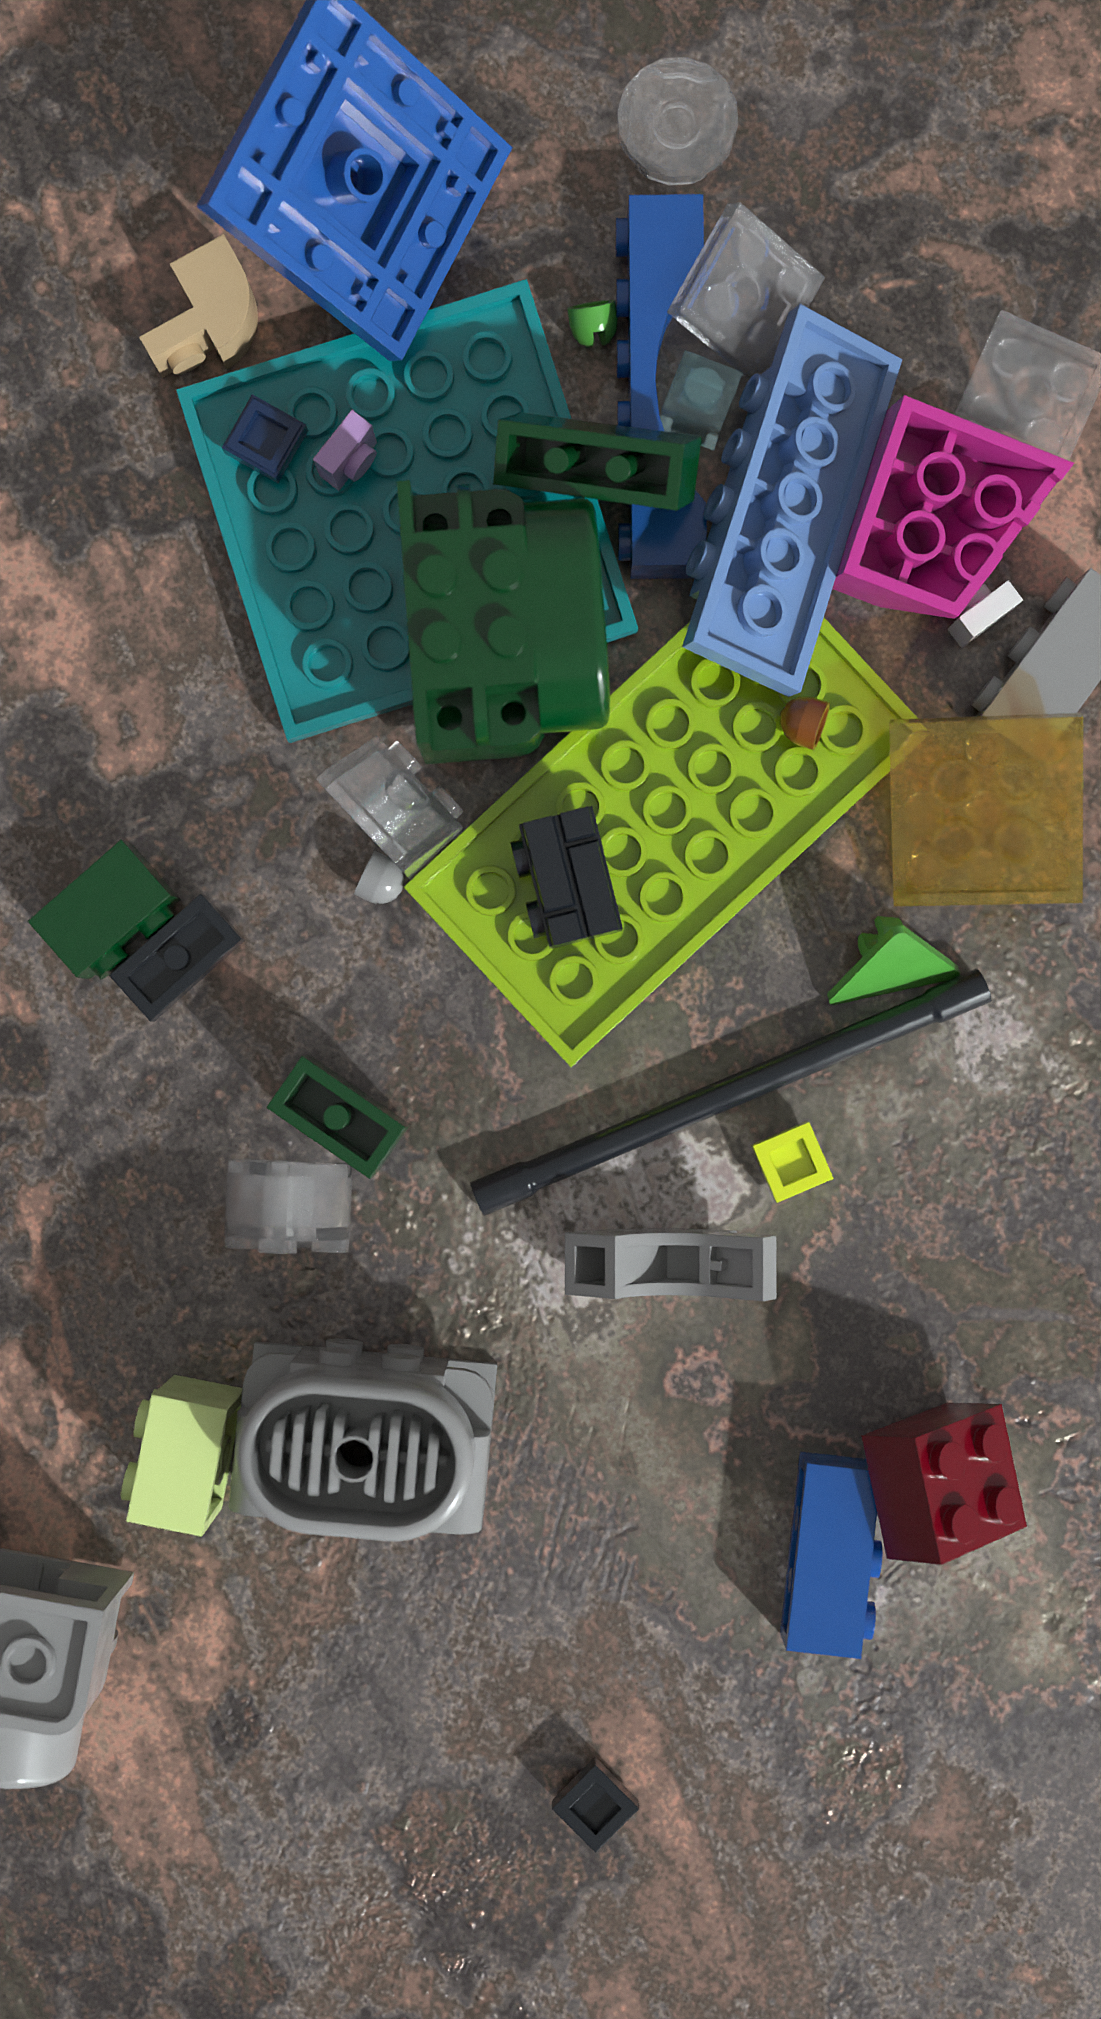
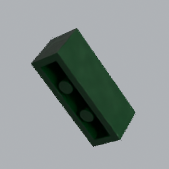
M520 412L498 419L493 485L679 510L694 501L702 436Z

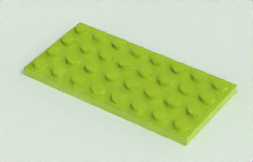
M823 618L802 690L800 693L790 697L683 648L682 645L688 630V623L610 695V718L605 727L594 730L571 731L404 886L408 893L570 1067L576 1064L931 734V731L825 618ZM800 696L814 697L830 702L826 723L814 750L791 742L785 736L780 724L781 711L785 705ZM593 806L623 929L617 933L549 949L546 936L534 939L525 903L537 900L532 877L519 878L510 842L522 839L519 824Z

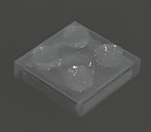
M741 202L726 205L667 313L749 380L754 374L758 373L761 375L772 366L788 313L799 304L808 308L825 277Z
M1001 310L993 324L954 415L1069 461L1101 389V353Z

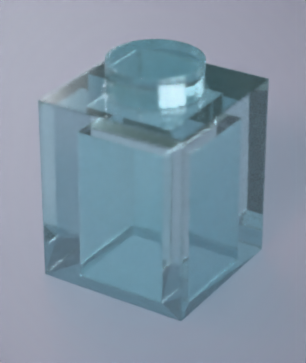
M685 350L662 406L660 419L664 431L702 436L701 446L715 451L737 396L743 372Z

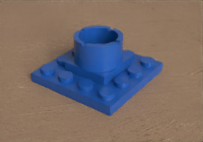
M306 0L196 207L387 360L400 361L403 360L513 147L354 0Z

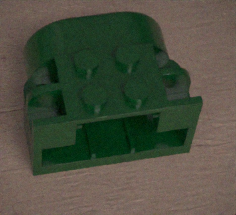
M410 480L397 481L416 745L424 763L437 764L517 758L528 755L538 748L545 733L594 730L605 727L610 718L609 669L596 511L592 502L585 498L524 502L520 496L511 491L500 489L471 491L470 484H457V492L413 495Z

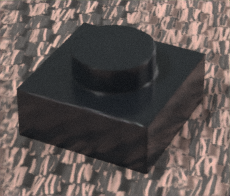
M594 1757L552 1800V1810L596 1853L639 1810V1801Z

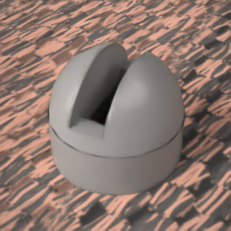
M374 851L358 882L354 895L374 904H385L395 900L402 892L404 876L400 866L392 858Z

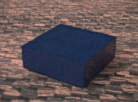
M252 394L223 444L222 450L231 458L279 483L309 430L305 423Z

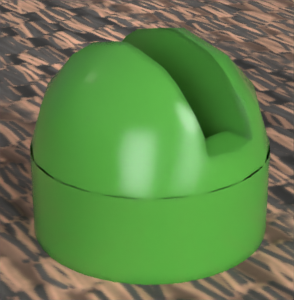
M615 300L587 302L567 308L573 337L580 345L592 348L594 332H598L600 343L603 346L608 344L614 337L618 322Z

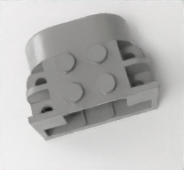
M327 1339L325 1347L257 1341L254 1343L252 1365L248 1368L244 1378L241 1408L237 1412L229 1510L242 1515L267 1518L278 1526L297 1533L380 1541H405L421 1537L430 1532L472 1534L482 1530L498 1363L424 1356L423 1347L409 1344L387 1345V1353L362 1351L363 1342L351 1339ZM348 1440L363 1441L370 1447L374 1461L366 1466L352 1465L344 1459L340 1452V1445Z
M0 1548V1789H26L49 1785L63 1779L73 1770L77 1761L85 1714L102 1691L107 1678L110 1656L117 1644L118 1631L115 1628L120 1601L132 1585L134 1572Z

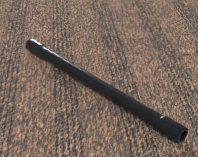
M976 968L931 987L918 997L527 1162H517L470 1182L478 1206L483 1216H486L529 1198L544 1187L932 1023L945 1022L988 1004L992 999L987 983L981 972Z

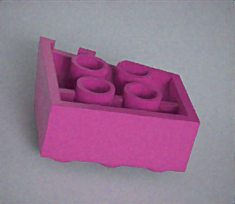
M906 395L902 396L886 412L832 589L882 608L953 619L957 618L1002 560V555L1022 528L1030 523L1041 508V503L1054 486L1064 478L1074 463Z

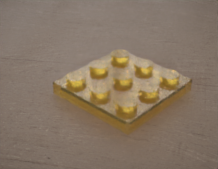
M1083 713L890 720L894 906L1083 903Z

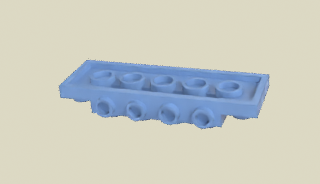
M799 304L787 315L772 366L761 375L758 373L754 374L747 382L741 394L739 407L748 413L743 428H738L732 433L722 453V463L730 467L725 485L719 484L713 490L704 510V518L713 523L707 541L702 540L695 546L686 566V574L694 578L689 596L697 599L682 645L687 650L787 697L800 693L902 362L901 358L802 304Z

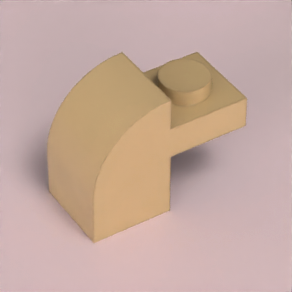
M223 234L170 263L192 308L139 337L162 378L172 372L180 375L192 371L203 363L206 358L205 354L216 349L226 369H229L246 354L254 340L258 324L256 300L246 274Z

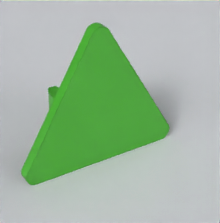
M877 916L874 922L878 934L861 933L858 936V948L863 957L827 993L830 1004L837 1005L948 981L959 976L960 971L957 964L905 927L899 918Z

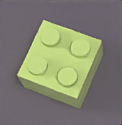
M173 1375L159 1389L153 1390L150 1400L143 1399L141 1401L134 1425V1437L143 1439L137 1463H129L121 1491V1500L130 1501L126 1522L201 1537L204 1535L222 1509L234 1451L237 1412L241 1408L243 1388Z

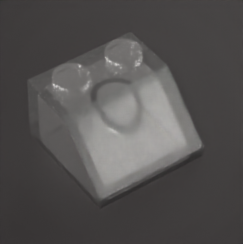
M375 736L326 769L316 780L378 847L390 857L400 870L412 880L464 831L462 825L456 820L464 811L440 785L430 792L416 778L414 774L422 766L401 743L396 740L388 748L378 736Z

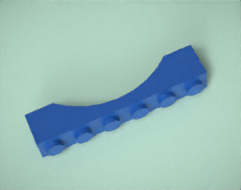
M703 194L629 195L627 218H616V257H627V279H616L617 317H628V340H617L616 349L617 378H628V401H617V425L664 431L659 416L655 380L657 358L665 331L679 304L700 278L704 258ZM696 490L694 501L679 510L629 504L630 523L618 524V560L630 561V579L692 578L686 574L689 557L700 541H707V521L704 518L706 502Z

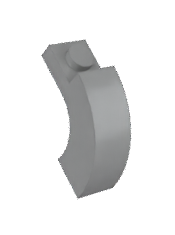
M678 1228L607 1229L566 1232L565 1295L606 1299L653 1295H688L753 1301L776 1299V1236L741 1234L734 1230Z

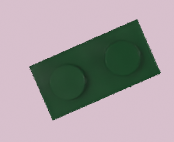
M121 839L27 922L77 978L91 979L96 974L101 980L113 973L127 960L129 955L124 949L141 934L146 939L153 937L175 917L170 909L181 899L136 847Z
M311 1055L301 1056L266 1107L369 1179L378 1173L411 1125Z

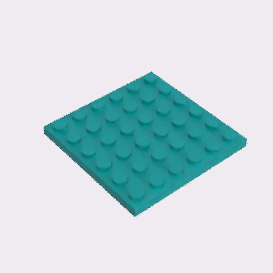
M527 279L428 310L403 360L400 361L387 360L354 333L176 390L285 736L289 743L413 704L397 481L410 480L413 495L457 492V484H470L471 491L508 490L520 496L524 502L585 498L493 485L498 419L520 412L571 419ZM252 394L305 423L309 430L279 483L231 458L222 450L223 444ZM351 410H353L372 425L377 442L373 449L377 453L371 466L359 480L354 482L349 478L338 491L319 476L313 458ZM585 498L592 502L596 511L606 639L608 643L638 633V625L598 500Z

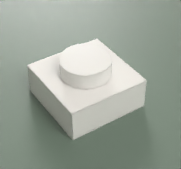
M1009 580L993 592L989 590L986 584H983L961 612V616L947 630L959 646L963 648L1009 614L1023 599Z

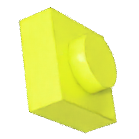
M808 1121L751 1145L776 1203L834 1179Z

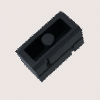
M593 806L519 824L522 839L512 841L510 844L519 878L532 877L537 900L526 902L525 904L534 939L546 936L549 949L622 931L623 926Z

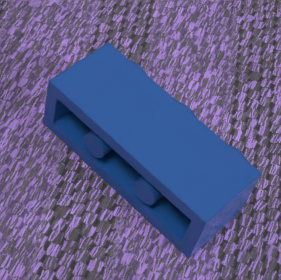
M800 1451L780 1635L786 1651L861 1659L863 1639L872 1640L876 1607L874 1602L868 1601L870 1577L879 1578L883 1548L881 1540H874L878 1514L866 1459Z

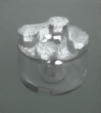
M228 1160L224 1226L225 1248L258 1249V1252L278 1254L297 1253V1248H312L311 1251L348 1252L351 1221L352 1167L347 1163L323 1161Z

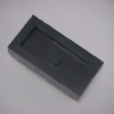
M199 894L109 976L151 1022H155L241 945L245 939L205 895Z

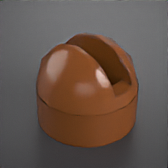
M800 696L789 701L781 711L780 724L785 736L796 745L814 750L823 732L830 702L806 696Z

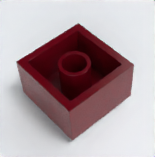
M945 1403L861 1435L887 1559L943 1565L1027 1527L1002 1404Z

